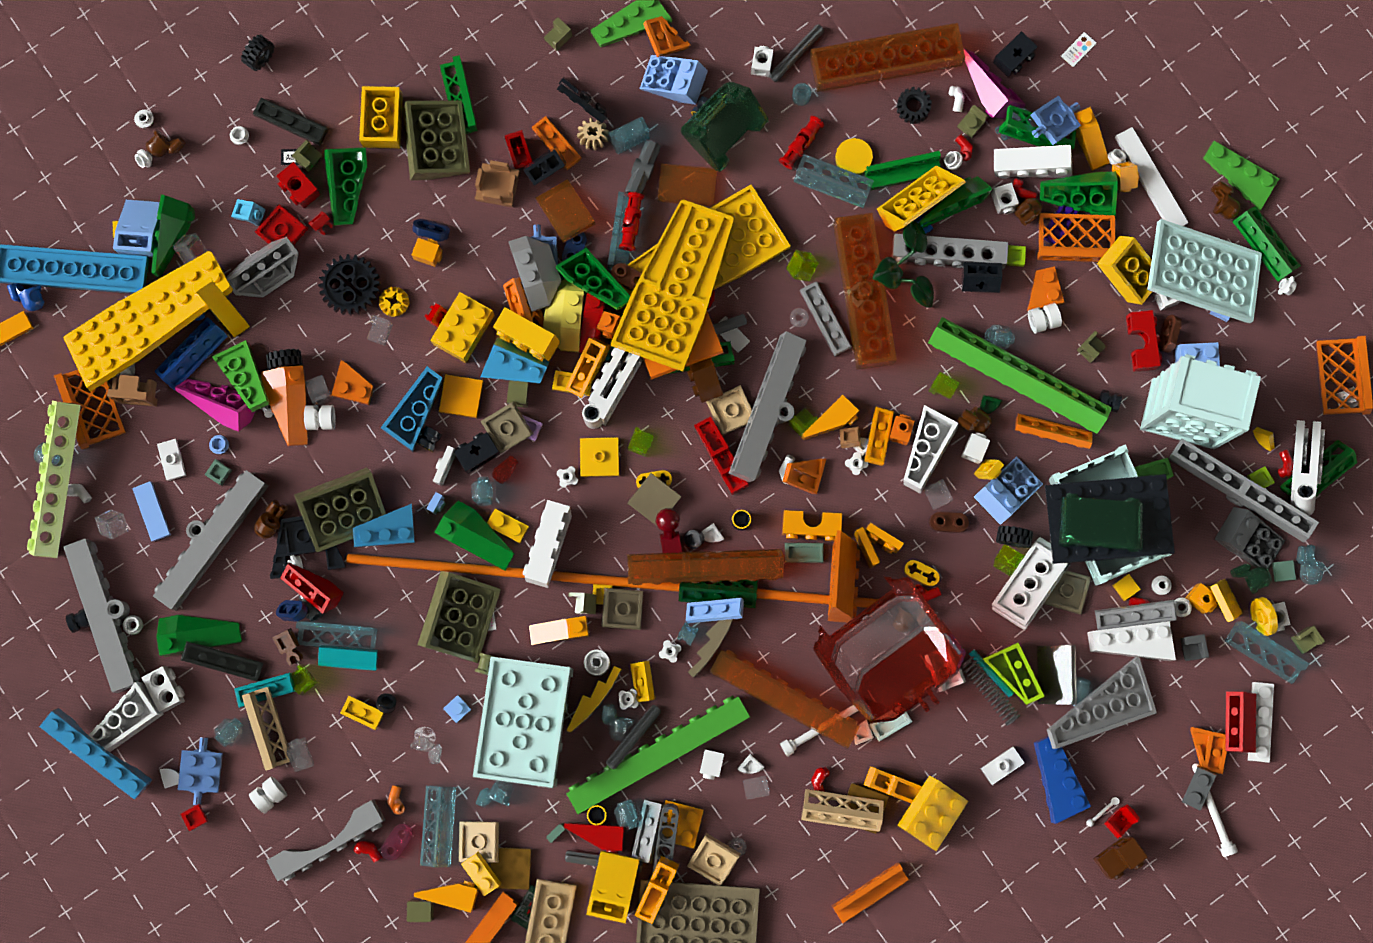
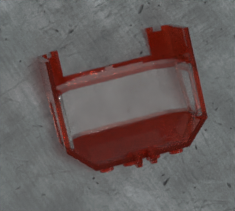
M884 577L893 588L832 635H829L820 625L818 630L820 633L819 638L813 647L814 652L838 689L870 723L894 721L917 703H920L926 712L930 711L928 704L923 699L929 695L934 704L938 705L940 703L933 692L958 674L966 655V651L909 577H901V579Z

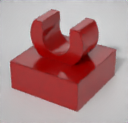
M323 211L308 223L315 231L318 230L322 235H325V232L322 230L324 225H328L331 229L333 228L332 224L328 222L330 218Z
M435 303L434 306H430L432 310L429 315L425 314L427 321L438 328L448 311Z
M200 804L180 814L189 831L209 822Z

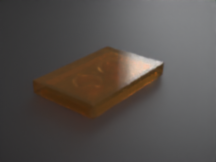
M661 164L658 202L679 204L681 200H687L701 206L713 207L717 169Z
M568 179L536 197V201L563 243L596 224Z

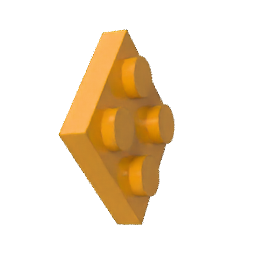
M872 523L865 529L870 542L881 544L882 549L889 554H892V552L896 554L904 544Z
M665 800L664 805L672 803L679 809L675 844L694 849L704 809ZM670 809V810H668V812H667V814H668L667 822H670V823H671V818H672L673 813H672V810ZM664 828L662 834L670 837L673 835V831L670 828Z

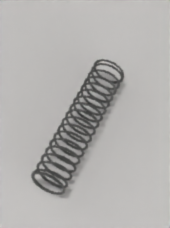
M972 656L960 666V668L963 667L961 670H963L970 664L974 663L970 668H968L964 672L967 673L968 671L976 667L967 676L969 677L976 671L980 670L975 676H973L970 679V681L979 676L980 674L982 675L973 684L977 683L979 680L986 677L980 684L976 686L977 688L986 681H988L979 691L983 690L984 688L992 684L985 692L982 693V695H984L989 690L993 689L985 697L986 699L993 693L997 692L990 700H988V702H990L995 697L1000 695V697L997 700H995L990 706H992L1001 699L1003 700L993 709H996L1003 703L1007 702L1001 709H999L996 712L998 713L1002 709L1009 706L999 717H1001L1009 710L1013 709L1006 717L1002 719L1004 720L1013 713H1015L1005 723L1008 726L1009 724L1014 722L1020 716V714L1016 715L1018 711H1014L1015 707L1010 708L1012 704H1008L1009 700L1004 701L1006 699V696L1002 697L1003 693H999L1000 689L995 690L997 686H993L994 682L989 683L991 681V678L987 679L989 675L983 676L986 673V671L981 672L983 669L982 667L977 669L980 666V664L975 665L977 660L971 662L974 659V656Z

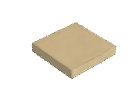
M741 385L723 393V396L706 401L722 436L747 425L752 408Z
M461 821L459 823V862H464L478 851L486 862H498L499 822Z
M706 833L687 867L715 884L722 885L740 857V853Z

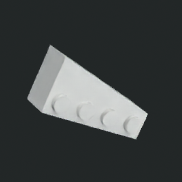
M1071 145L994 149L995 176L1001 179L1010 177L1064 178L1073 176Z
M925 405L904 477V485L920 494L958 429V422Z
M547 500L545 510L542 513L540 527L536 531L535 544L529 552V564H526L523 570L526 582L546 588L549 587L571 521L570 506Z
M1170 621L1087 632L1090 652L1163 661L1176 660Z
M135 682L127 694L108 712L104 720L93 729L89 736L108 752H111L164 714L163 712H158L145 685L142 682Z

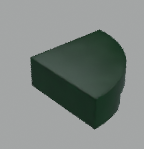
M983 395L979 408L990 414L999 407L1002 400Z

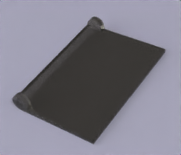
M1076 645L1037 646L1038 684L1045 696L1038 699V704H1077Z

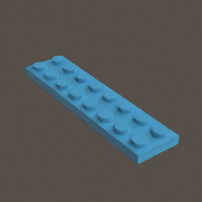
M0 244V283L133 294L146 286L149 258L139 255Z

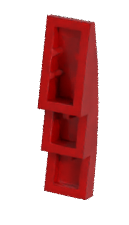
M711 416L695 424L694 427L731 495L749 486L747 481L729 474L734 457Z

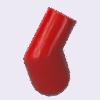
M960 134L955 141L961 146L960 154L963 157V161H969L972 158L973 145Z
M1014 179L1012 185L1015 193L1020 198H1036V192L1022 187L1024 184L1023 180Z
M920 584L913 586L912 594L924 602L941 596L938 587L927 590Z
M359 841L354 846L356 854H369L374 863L383 858L372 842Z

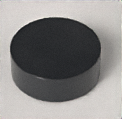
M698 529L687 531L684 536L685 544L691 549L702 546L704 543L703 533Z
M381 694L377 698V709L382 713L393 712L397 703L396 698L391 694Z

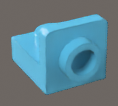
M237 199L231 217L260 226L265 208L254 202Z

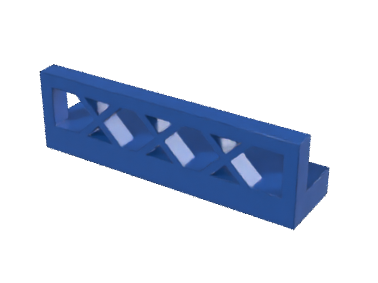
M207 317L154 372L175 391V387L185 381L228 335Z

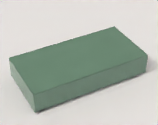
M785 543V563L824 562L823 543Z

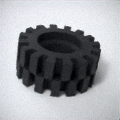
M260 34L256 37L254 36L252 41L248 42L249 44L244 47L245 50L242 51L243 55L241 56V61L253 71L261 70V67H264L265 63L269 62L268 59L272 57L275 48L271 41Z
M911 87V90L909 88L905 89V92H902L896 106L897 114L900 113L899 117L901 119L904 118L906 123L907 121H910V124H913L915 121L916 124L920 123V120L924 121L930 112L932 103L929 100L930 96L929 94L926 95L925 90L923 92L920 91L921 88L919 87L917 90H915V87ZM912 99L918 100L921 104L920 110L916 112L910 111L907 108V102Z
M281 349L266 355L268 370L284 366H303L299 349Z
M999 526L996 542L1006 546L1031 548L1033 531L1014 526Z

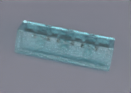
M805 154L794 178L795 183L864 208L874 180ZM805 162L813 164L814 168L807 169L803 165ZM822 170H829L832 175H823ZM839 177H848L849 182H842ZM857 183H864L868 187L866 190L858 188Z
M618 192L608 258L609 270H612L618 263L629 264L630 251L619 249L623 236L621 231L625 217V208H627L629 200L628 197H625L624 192Z
M297 621L296 629H299L297 639L299 645L314 647L326 645L375 650L376 628ZM304 630H310L316 636L310 642L302 641ZM326 632H330L335 638L329 644L324 643L320 638ZM345 634H350L354 639L349 645H343L339 640ZM363 636H372L371 647H363L359 640Z
M1243 621L1235 623L1224 641L1291 684L1294 683L1300 671L1306 670L1309 665L1308 662ZM1236 631L1243 635L1244 644L1238 645L1232 641ZM1256 643L1259 645L1261 654H1252L1249 644ZM1266 655H1275L1278 665L1271 666L1268 664ZM1289 664L1295 668L1291 677L1284 674V665Z
M426 786L421 866L451 867L456 787ZM433 790H436V799L433 801ZM432 811L434 812V820H433V821L431 820V813H432ZM430 832L433 833V839L431 841L429 839ZM429 851L431 853V862H427Z

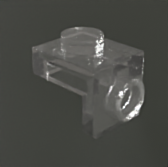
M306 738L294 739L287 744V756L295 772L314 766V761L307 747Z

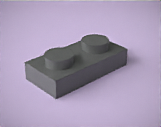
M1197 766L1182 802L1201 811L1217 774Z

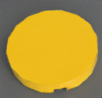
M847 139L837 148L835 155L836 165L846 175H861L865 172L866 166H871L873 159L872 150L861 139Z
M1256 598L1251 603L1250 612L1252 620L1256 621L1258 625L1255 626L1257 631L1264 636L1275 634L1278 628V620L1274 607L1267 598Z

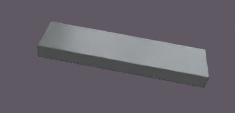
M817 281L800 289V293L834 357L851 349L852 346Z
M1174 600L1095 610L1098 630L1177 620Z

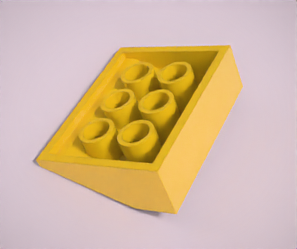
M935 166L878 207L877 211L885 226L893 231H897L910 224L966 182L964 179Z

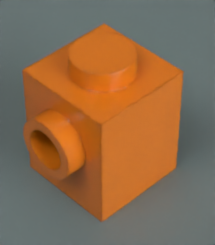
M606 311L603 312L597 329L602 332L603 337L610 340L613 339L621 317Z
M900 414V416H896L890 431L889 441L906 446L909 443L915 421L910 420L911 417Z

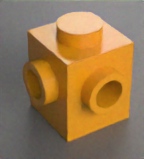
M1131 162L1112 164V172H1116L1118 180L1117 189L1120 192H1129L1133 188H1138V181L1140 179L1138 165Z
M418 238L411 255L414 260L435 267L437 262L441 261L443 252H441L442 249L437 241L427 239L426 241Z
M1202 583L1196 584L1185 597L1202 614L1211 613L1218 605L1211 587L1205 586Z

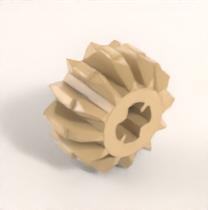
M590 118V123L583 121V126L578 127L580 133L577 134V137L581 139V145L586 144L587 150L593 146V150L596 151L597 145L603 148V142H608V137L606 136L609 135V130L605 129V123L600 124L598 120L593 122V118Z

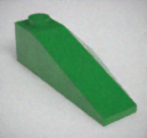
M978 176L975 178H965V184L949 194L918 224L925 228L984 202L992 191L991 186Z
M587 248L556 265V269L568 282L618 310L628 303L630 295Z
M457 501L444 514L434 532L506 571L515 555L507 544L491 529L490 525L483 520L480 514L461 501Z
M183 615L159 618L156 635L159 656L168 657L183 654L186 641L209 648L242 642L240 624L237 622Z

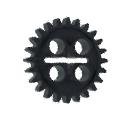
M347 254L346 259H343L340 255L338 262L333 258V265L327 263L326 265L329 269L322 270L325 276L319 277L323 282L318 284V287L323 289L319 294L325 296L322 300L324 303L328 302L327 306L329 308L334 306L333 310L336 313L340 310L342 315L348 311L349 315L352 316L353 310L360 314V308L367 311L365 305L373 306L371 299L377 300L374 293H380V290L376 288L381 285L379 281H375L380 278L378 274H374L377 271L376 268H370L371 262L365 263L364 257L359 260L356 254L353 259H351L349 254ZM353 268L351 275H345L347 269ZM337 274H341L350 284H352L359 292L362 293V296L356 294L352 288L347 286L345 282L337 276ZM361 281H367L365 287L359 288ZM335 282H340L339 288L332 289V285ZM349 294H353V300L349 302L346 301V297Z

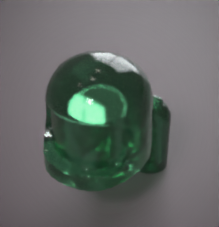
M1243 564L1230 570L1233 578L1245 577L1252 594H1256L1259 589L1268 587L1272 581L1269 571L1263 567L1250 570L1251 565Z

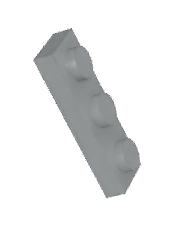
M644 800L632 858L652 863L661 811L665 806L664 804Z

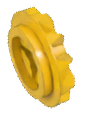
M390 287L379 296V306L383 313L388 316H400L408 309L409 297L403 289ZM396 296L399 303H394L391 308V302L387 299H393Z

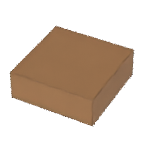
M859 427L840 429L842 449L861 446Z

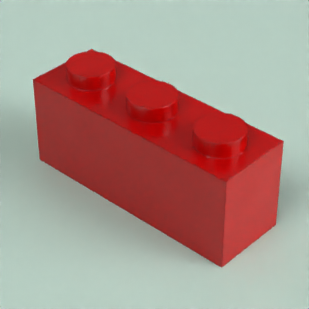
M1226 692L1225 751L1256 753L1255 693Z

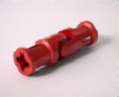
M811 116L809 123L800 130L794 141L788 146V151L783 157L779 158V162L787 169L792 170L794 163L799 157L803 156L804 150L810 146L816 138L817 132L825 124L818 117Z
M629 192L627 194L629 198L628 206L625 208V217L621 231L623 234L622 242L619 245V249L635 251L636 247L634 244L639 231L642 212L640 207L644 195L637 192Z

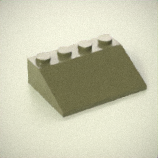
M406 101L402 108L410 180H432L470 173L462 101Z
M367 467L294 494L316 552L353 539L354 527L386 514L372 473Z
M441 571L418 645L478 663L479 654L482 651L501 589L450 572Z

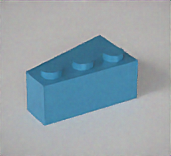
M497 337L480 377L541 383L549 361L545 359L540 361L534 358L529 353V350L523 352L513 343H507Z
M412 504L354 527V547L414 543Z

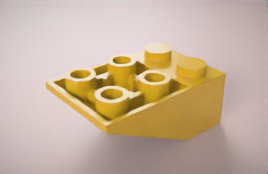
M606 851L600 852L586 915L626 923L640 859Z

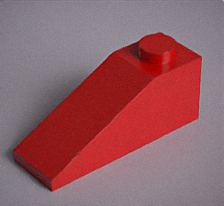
M589 293L586 295L579 353L583 352L589 338H596L598 340L601 338V331L597 329V326L605 311L606 303Z
M292 563L287 564L280 578L322 614L337 607L344 594L331 581Z
M564 823V828L602 850L615 854L623 850L624 826Z

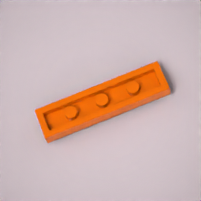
M1022 414L1017 415L1016 431L1036 435L1040 438L1056 440L1060 443L1072 444L1079 448H1091L1092 432Z

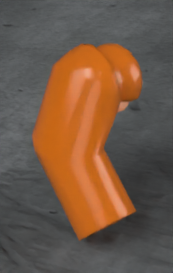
M392 785L387 803L394 814L401 815L405 811V806L399 799L402 788Z

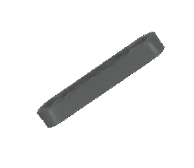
M672 803L666 804L661 811L653 873L661 856L673 861L679 809ZM670 809L672 810V813H673L672 818H671V823H670V822H667V819H668V814H667V812H668V810H670ZM670 828L673 831V835L666 837L662 834V830ZM661 847H668L670 854L664 856L659 852V849Z

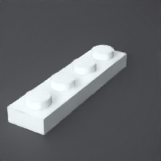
M1252 682V693L1256 694V753H1248V761L1270 763L1274 684Z

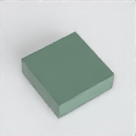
M215 459L205 473V476L222 486L232 472V469Z
M1293 560L1272 563L1275 582L1296 580Z
M560 823L546 836L550 843L566 829L564 825Z

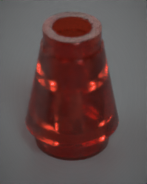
M509 456L493 469L491 476L500 484L508 482L518 461L514 457Z

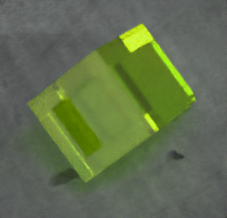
M795 250L786 269L794 279L810 281L819 263L811 252Z
M939 372L929 392L934 395L937 392L951 399L960 383Z
M803 408L796 416L794 415L789 420L788 424L802 437V434L818 417H813Z
M636 427L629 443L628 451L647 457L654 436Z
M1003 545L994 559L993 566L1012 576L1025 555L1007 545Z
M299 664L297 666L298 669L292 673L295 684L294 690L298 695H304L318 682L304 665Z

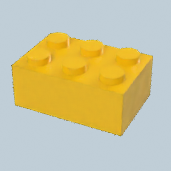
M362 86L359 141L363 148L401 147L403 94L400 87Z
M1119 236L1097 265L1128 303L1142 305L1152 293V291L1147 290L1152 259L1135 237Z
M459 292L430 341L439 349L467 363L494 318V312Z
M504 307L493 326L497 331L496 334L507 343L513 341V344L523 352L529 350V353L540 361L544 359L550 361L560 343L553 333Z
M929 776L898 823V826L931 849L937 851L967 805L968 800L939 780Z

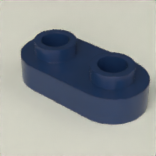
M417 219L413 222L412 230L418 236L432 238L438 242L449 238L450 229L446 225L425 219Z
M575 230L569 234L562 253V261L568 259V255H575L585 249L587 238L584 232ZM580 237L581 239L579 242H575L574 238Z
M285 600L278 606L276 615L283 621L297 622L306 617L308 607L301 601Z

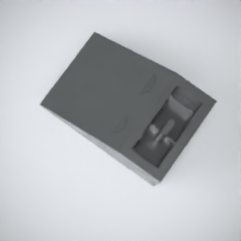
M1233 507L1215 537V540L1224 548L1265 573L1285 542L1281 536L1250 510Z

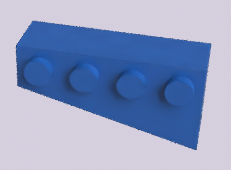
M1049 736L1034 742L1051 823L1057 824L1090 808L1091 805L1063 748L1052 749Z

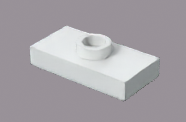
M177 439L157 444L166 480L171 481L187 476Z
M447 446L443 458H439L436 469L438 470L433 482L440 486L444 484L455 458L454 452L456 450L453 447Z
M1011 747L980 769L990 784L993 785L1023 765L1024 762L1015 748Z

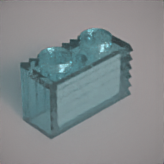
M641 116L609 132V139L616 153L620 154V152L623 153V150L626 151L630 147L633 148V146L640 144V142L643 143V141L649 140L650 131Z

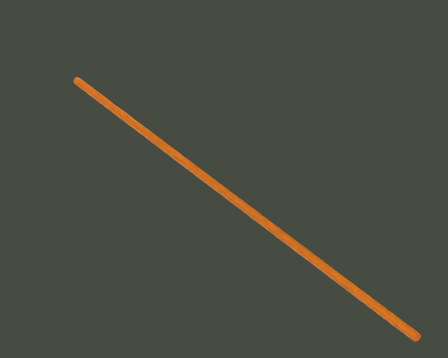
M349 553L347 555V563L525 578L523 568L507 567L506 571L497 566ZM554 571L551 581L679 592L680 582L558 571ZM757 589L758 599L829 605V595ZM857 597V599L854 598L853 605L863 608L885 609L886 600Z

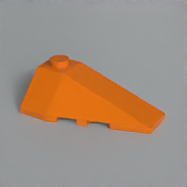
M284 366L261 372V380L271 406L270 409L278 421V426L287 445H307V430L304 424L306 393L303 366Z

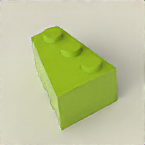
M1018 642L983 658L1026 705L1045 697Z

